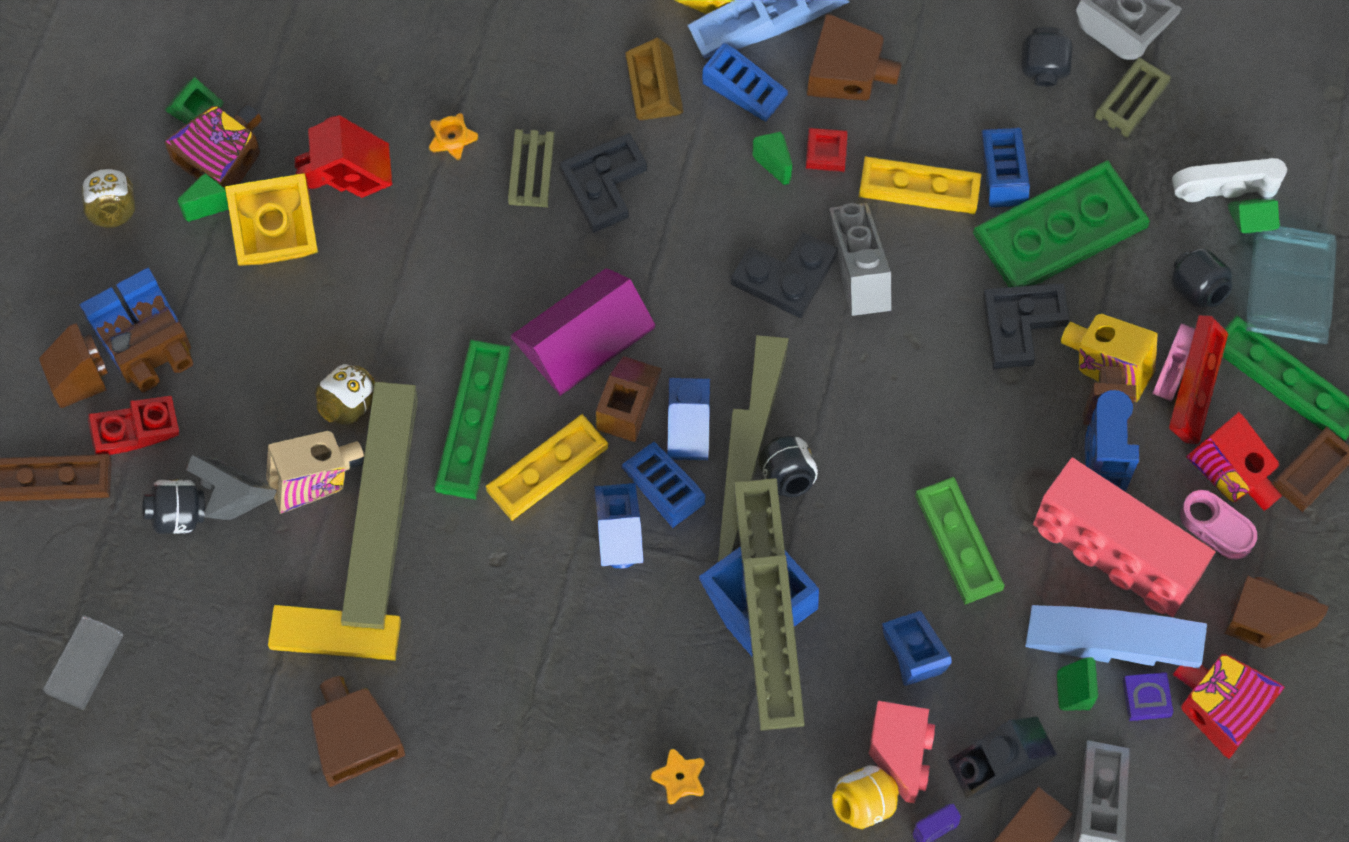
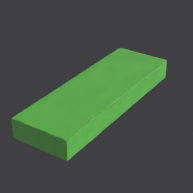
M952 477L916 490L915 497L964 604L966 605L1003 591L1005 585L955 478Z

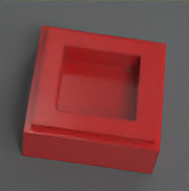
M809 128L806 169L845 172L848 131Z

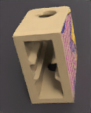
M330 431L269 444L266 479L268 485L277 490L274 500L279 513L288 512L342 490L345 471L363 465V450L358 441L338 447L335 437Z

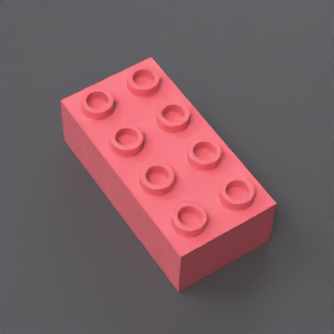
M1073 457L1045 493L1033 523L1045 539L1052 543L1060 542L1072 550L1074 556L1081 563L1090 567L1096 566L1108 574L1110 581L1123 590H1132L1144 598L1145 604L1153 611L1160 614L1166 613L1172 618L1200 580L1216 552Z

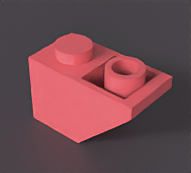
M878 701L874 713L869 755L879 768L894 778L898 786V793L904 801L914 803L918 790L926 791L929 765H923L922 759L924 749H932L935 724L927 723L929 709Z

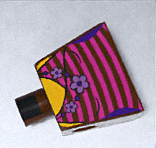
M245 104L233 117L218 106H211L168 137L164 142L172 162L196 180L206 173L225 189V186L240 184L259 157V145L252 131L262 122V117L248 104Z

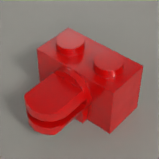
M340 115L329 117L324 122L309 128L310 151L294 158L295 175L305 174L307 186L311 189L328 184L341 192L347 190L363 198L392 185L389 143Z

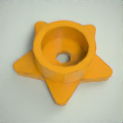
M461 113L454 117H445L440 121L432 120L430 122L436 135L429 145V149L432 152L448 151L455 159H460L464 146L478 139L477 133L466 128L464 117ZM454 134L455 138L450 139L448 136Z
M671 749L666 766L652 772L651 779L664 786L669 804H674L680 797L689 794L702 796L704 790L698 776L705 762L701 758L685 760L675 749ZM682 773L684 778L678 780L676 774Z

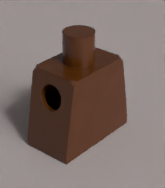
M826 14L809 74L807 95L861 101L869 100L875 80L897 85L902 62L881 58L884 37L881 34Z
M343 676L332 677L320 684L319 687L326 704L313 709L311 717L322 771L329 787L406 756L399 736L367 688L350 694Z

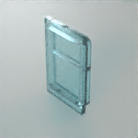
M1279 226L1277 230L1254 233L1246 331L1327 344L1329 327L1332 320L1337 246L1336 235Z

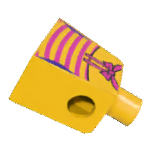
M1104 314L1096 315L1089 328L1071 321L1064 330L1061 343L1079 351V370L1086 376L1099 382L1101 366L1126 368V385H1136L1135 402H1138L1156 371L1158 334L1156 332Z

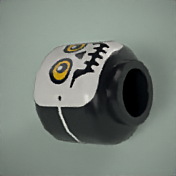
M777 437L764 447L759 456V466L765 479L777 478L778 495L799 497L808 492L817 479L818 466L807 443L800 437Z
M157 480L152 486L151 494H143V519H151L154 531L159 534L191 533L195 530L197 523L204 522V491L197 490L195 483L191 480Z

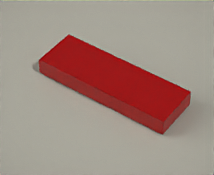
M1199 315L1169 425V429L1184 443L1199 444L1228 337V332L1212 316Z

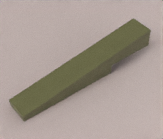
M756 335L749 410L733 409L718 562L735 551L739 530L734 482L754 480L787 356L789 338Z
M375 382L341 617L342 626L384 629L408 482L407 467L418 404L416 385Z
M777 478L734 482L760 729L771 730L802 727L805 723Z

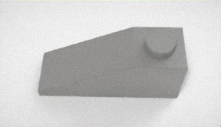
M1087 740L1073 842H1125L1130 748Z

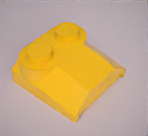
M305 174L225 186L239 266L261 265L302 258L318 253L311 199Z

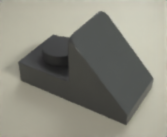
M192 455L186 469L201 478L199 482L201 486L213 490L204 514L207 518L234 519L273 499L277 492L276 489L217 458Z

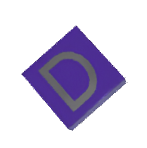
M1167 672L1124 676L1122 682L1129 721L1172 717L1174 712Z
M948 804L918 821L912 836L916 842H932L957 828L961 815L954 804Z

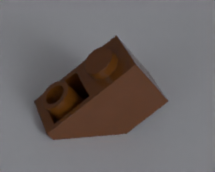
M77 323L68 326L39 357L51 391L60 408L107 391L101 377L109 374L103 358L97 349L92 335L84 337Z
M623 356L609 375L597 406V430L636 442L662 368Z
M1247 576L1238 591L1224 634L1265 649L1316 628L1327 614L1329 606L1319 603L1316 597L1308 593H1292L1281 589L1270 579Z

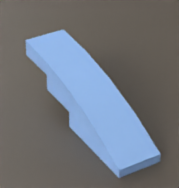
M734 0L690 23L688 27L705 59L712 57L723 43L737 50L810 22L849 3V1Z
M1032 605L1025 647L1080 658L1094 657V660L1109 663L1111 658L1151 666H1154L1156 661L1199 669L1203 660L1207 624L1118 610Z

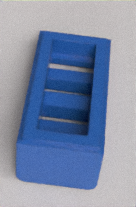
M726 43L720 46L703 68V84L765 122L788 95V90ZM727 66V71L724 74H722L721 72ZM737 74L743 76L737 84L732 82ZM753 82L756 86L748 95L745 90ZM765 90L768 91L770 94L762 104L758 103L757 99Z
M1021 128L982 130L989 206L1011 207L1024 203L1029 199L1030 184ZM1014 145V148L993 149V146Z
M652 442L622 464L623 470L672 528L705 505V494L655 442ZM653 456L658 462L641 473L637 467ZM662 468L667 472L653 483L648 480ZM673 479L676 484L661 494L659 489ZM680 491H683L685 496L673 505L668 501Z

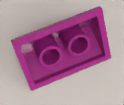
M605 268L511 335V339L559 396H561L655 329V323L631 279Z

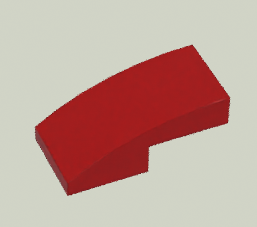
M172 395L135 400L130 402V408L93 413L88 416L95 454L114 455L154 445L179 435Z

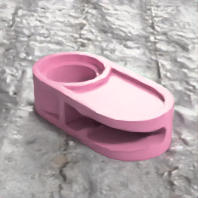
M1181 323L1152 394L1172 401L1184 373L1195 328Z
M1198 490L1192 492L1187 496L1180 509L1182 524L1190 532L1228 559L1237 560L1244 558L1251 552L1257 541V530L1254 524L1209 491ZM1194 503L1206 504L1212 511V518L1207 521L1195 519L1190 512V506Z

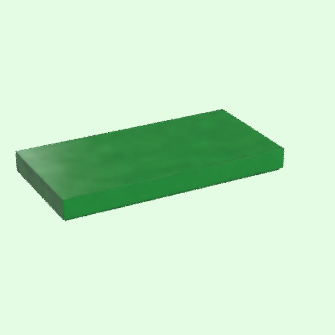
M1107 160L974 227L973 234L1008 287L1035 286L1148 228L1150 220Z

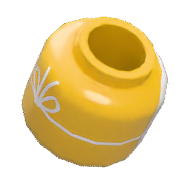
M873 765L865 766L838 780L832 796L834 810L844 823H848L855 828L864 829L894 814L897 808L898 786L894 778L881 768Z

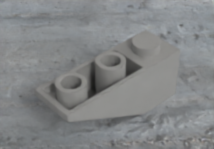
M849 203L829 208L835 246L838 248L837 256L844 292L851 315L891 311V270L868 203Z

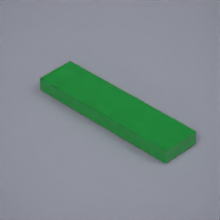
M1236 315L1225 328L1228 332V337L1222 357L1323 431L1328 427L1345 442L1349 437V396Z
M470 339L436 479V493L476 500L511 353L510 346Z

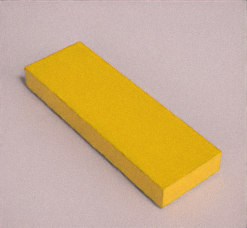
M865 156L859 197L976 214L981 173Z
M581 414L486 485V491L513 521L608 449V442L587 418Z
M274 605L268 646L270 650L396 661L401 619L400 616L386 615L384 629L342 626V611Z

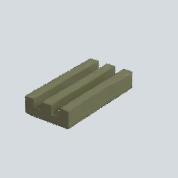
M1138 57L1099 107L1095 118L1100 121L1104 118L1109 121V127L1112 129L1120 128L1122 130L1121 134L1128 137L1167 87L1171 76ZM1141 70L1146 72L1145 76L1116 113L1111 111L1110 109ZM1154 78L1157 79L1158 82L1128 121L1124 119V116Z
M515 129L508 194L509 205L548 207L555 140L554 132L546 131V135H539V131L531 130V134H523V130ZM523 144L529 145L525 192L524 196H518ZM538 145H543L545 150L540 197H533Z

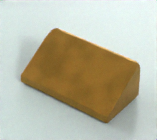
M657 37L626 51L637 119L648 120L682 114L683 106L672 48Z

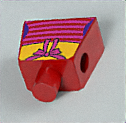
M1240 412L1213 432L1186 456L1233 503L1248 493L1258 506L1265 511L1283 496L1267 478L1268 475L1279 467L1278 460Z
M1222 654L1209 670L1203 665L1199 669L1180 665L1173 674L1193 690L1181 706L1182 711L1228 759H1230L1285 688L1281 683L1227 654Z

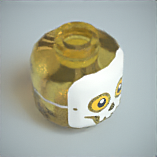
M101 169L93 172L85 179L81 188L83 211L90 222L96 226L111 228L123 225L131 219L135 211L133 184L128 176L121 171Z
M343 364L336 367L318 383L315 389L319 414L329 422L335 421L342 425L356 422L372 406L375 385L373 377L360 366Z

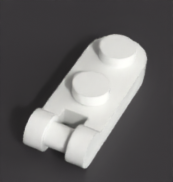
M1275 158L1194 166L1175 173L1172 177L1175 195L1187 202H1196L1206 197L1221 195L1226 198H1235L1250 192H1257L1260 196L1269 198L1277 194L1287 172V167L1282 160Z

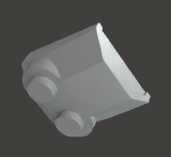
M1081 0L1076 12L1078 24L1085 33L1113 51L1117 56L1123 59H1137L1144 54L1148 44L1172 22L1182 8L1174 5L1169 0Z

